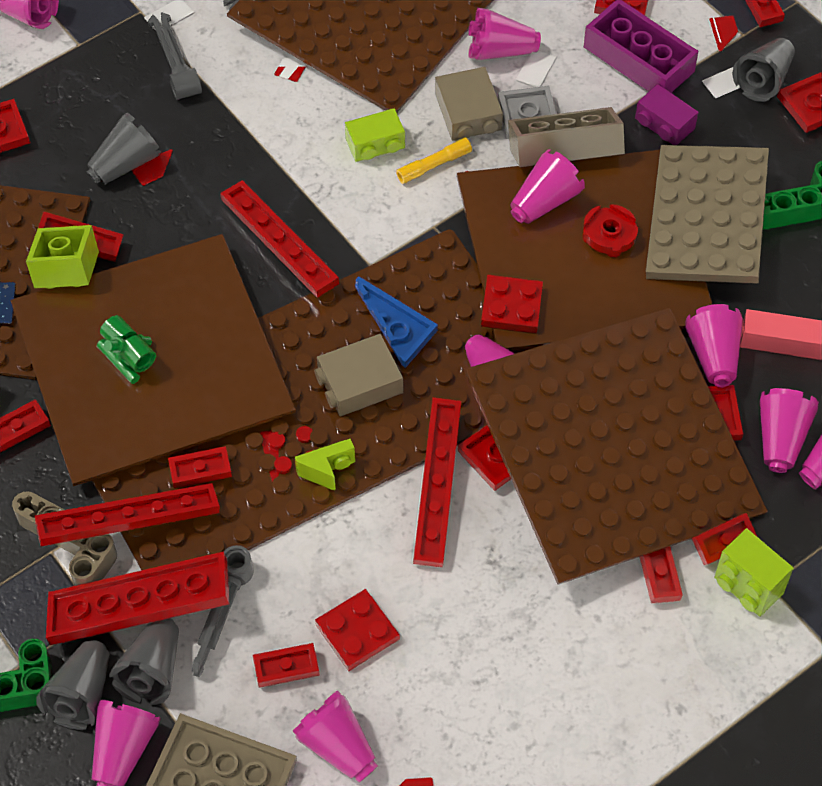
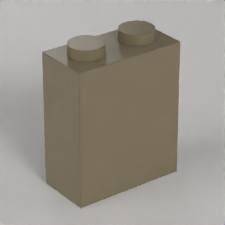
M485 66L435 77V95L452 141L502 130L503 112Z
M381 334L317 356L318 368L314 369L315 376L319 385H325L327 389L325 395L331 408H336L339 416L403 393V377Z

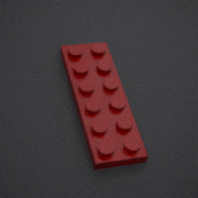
M223 551L48 592L46 639L50 645L229 605L227 557Z

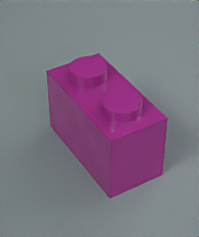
M657 84L638 101L635 119L641 125L657 133L663 140L677 146L695 129L698 111Z

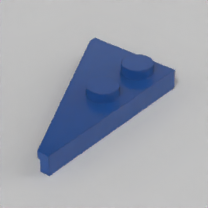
M358 277L355 284L356 290L401 365L406 368L438 331V324L363 278Z

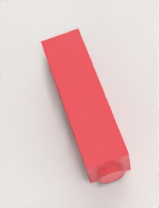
M746 309L742 324L740 348L822 360V321Z

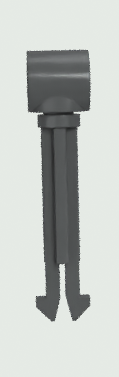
M161 12L163 27H161L159 20L154 15L149 18L148 24L149 27L154 26L171 67L172 74L169 75L175 98L179 100L202 93V88L195 68L191 69L185 64L168 23L171 21V17L169 14Z
M231 546L224 551L228 562L229 605L211 608L197 643L201 647L193 662V676L200 677L203 673L210 649L215 650L236 592L240 589L241 585L248 583L253 576L254 570L251 555L242 546ZM235 563L244 564L242 567L238 569L231 568V566Z

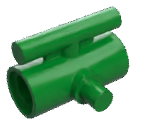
M120 315L110 317L101 326L100 334L105 339H101L97 343V347L131 384H135L140 379L136 372L140 373L147 370L156 359V353L150 348L152 344L151 338L137 334Z

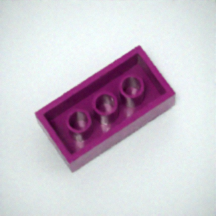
M622 0L613 2L585 28L583 47L647 91H650L659 84L672 93L695 72L698 50Z

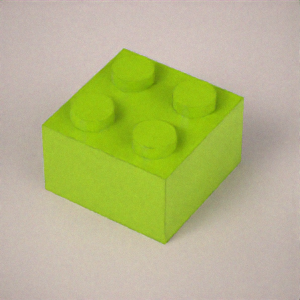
M92 225L38 228L26 260L34 288L52 289L55 287H81L89 285L99 254Z
M746 528L722 551L714 578L723 590L734 594L746 610L755 612L761 617L784 594L794 568Z

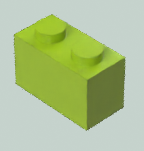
M395 108L345 122V139L355 162L369 160L376 156L394 153L405 148V130Z

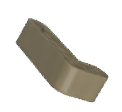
M29 491L19 493L12 501V507L19 524L36 535L38 533L35 525V515L64 510ZM110 534L55 544L75 555L69 564V572L75 586L102 580L117 559V551ZM101 547H107L103 552H96ZM83 571H91L86 576H79V574Z

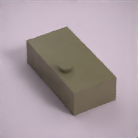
M612 107L508 120L510 151L519 167L536 165L541 155L548 149L551 150L550 154L553 155L555 152H558L569 161L625 154L624 123Z

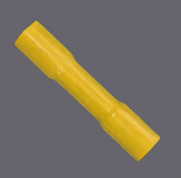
M465 137L430 156L397 169L396 175L402 184L407 183L439 165L472 152V146Z

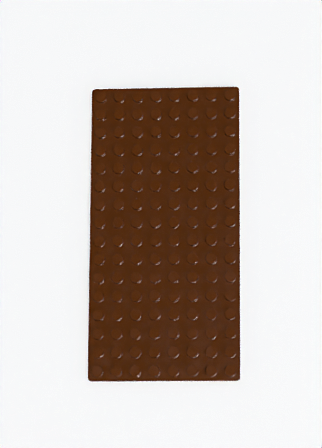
M453 230L443 231L340 279L339 285L318 298L313 293H310L258 318L296 413L92 480L104 503L213 483L220 505L219 513L120 532L140 570L223 552L235 545L250 550L424 463L433 397L461 401L456 446L487 425L464 372L466 368L471 367L466 355L465 345L475 335H482L494 342L495 337L492 328L481 327L485 295L477 263ZM358 277L363 278L438 324V331L406 368L401 365L356 290L355 284ZM381 334L403 377V393L339 416L336 408H331L325 395L327 391L325 385H319L315 376L314 369L318 368L317 356ZM533 348L512 350L511 352L516 354ZM301 426H308L313 430L310 434L311 441L308 443H301L296 438V431ZM270 430L285 436V445L279 449V457H288L292 462L290 472L279 474L273 482L269 471L275 469L274 462L276 458L271 454H264L263 438L260 432ZM351 439L355 449V462L344 469L332 470L335 477L336 490H331L298 476L295 464L296 456L310 450L314 451ZM226 446L232 477L174 489L168 458Z

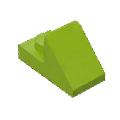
M347 439L296 456V472L302 478L331 490H336L335 477L332 470L344 469L351 463H354L355 449L351 439Z

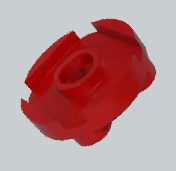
M610 204L609 208L594 207L587 213L584 219L583 240L598 252L607 254L609 257H618L622 252L629 250L637 239L638 227L635 223L636 218L628 209L619 205ZM604 227H615V232H608Z

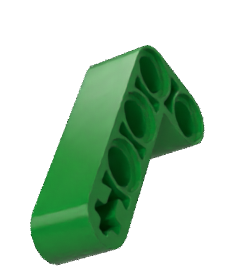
M822 161L816 164L809 186L766 193L763 230L822 219Z
M29 639L22 643L18 652L20 669L0 673V693L5 688H13L9 694L0 695V712L37 706V695L53 677L52 661L45 644L41 640ZM41 654L38 660L29 661L31 656ZM35 683H44L38 690L31 689Z

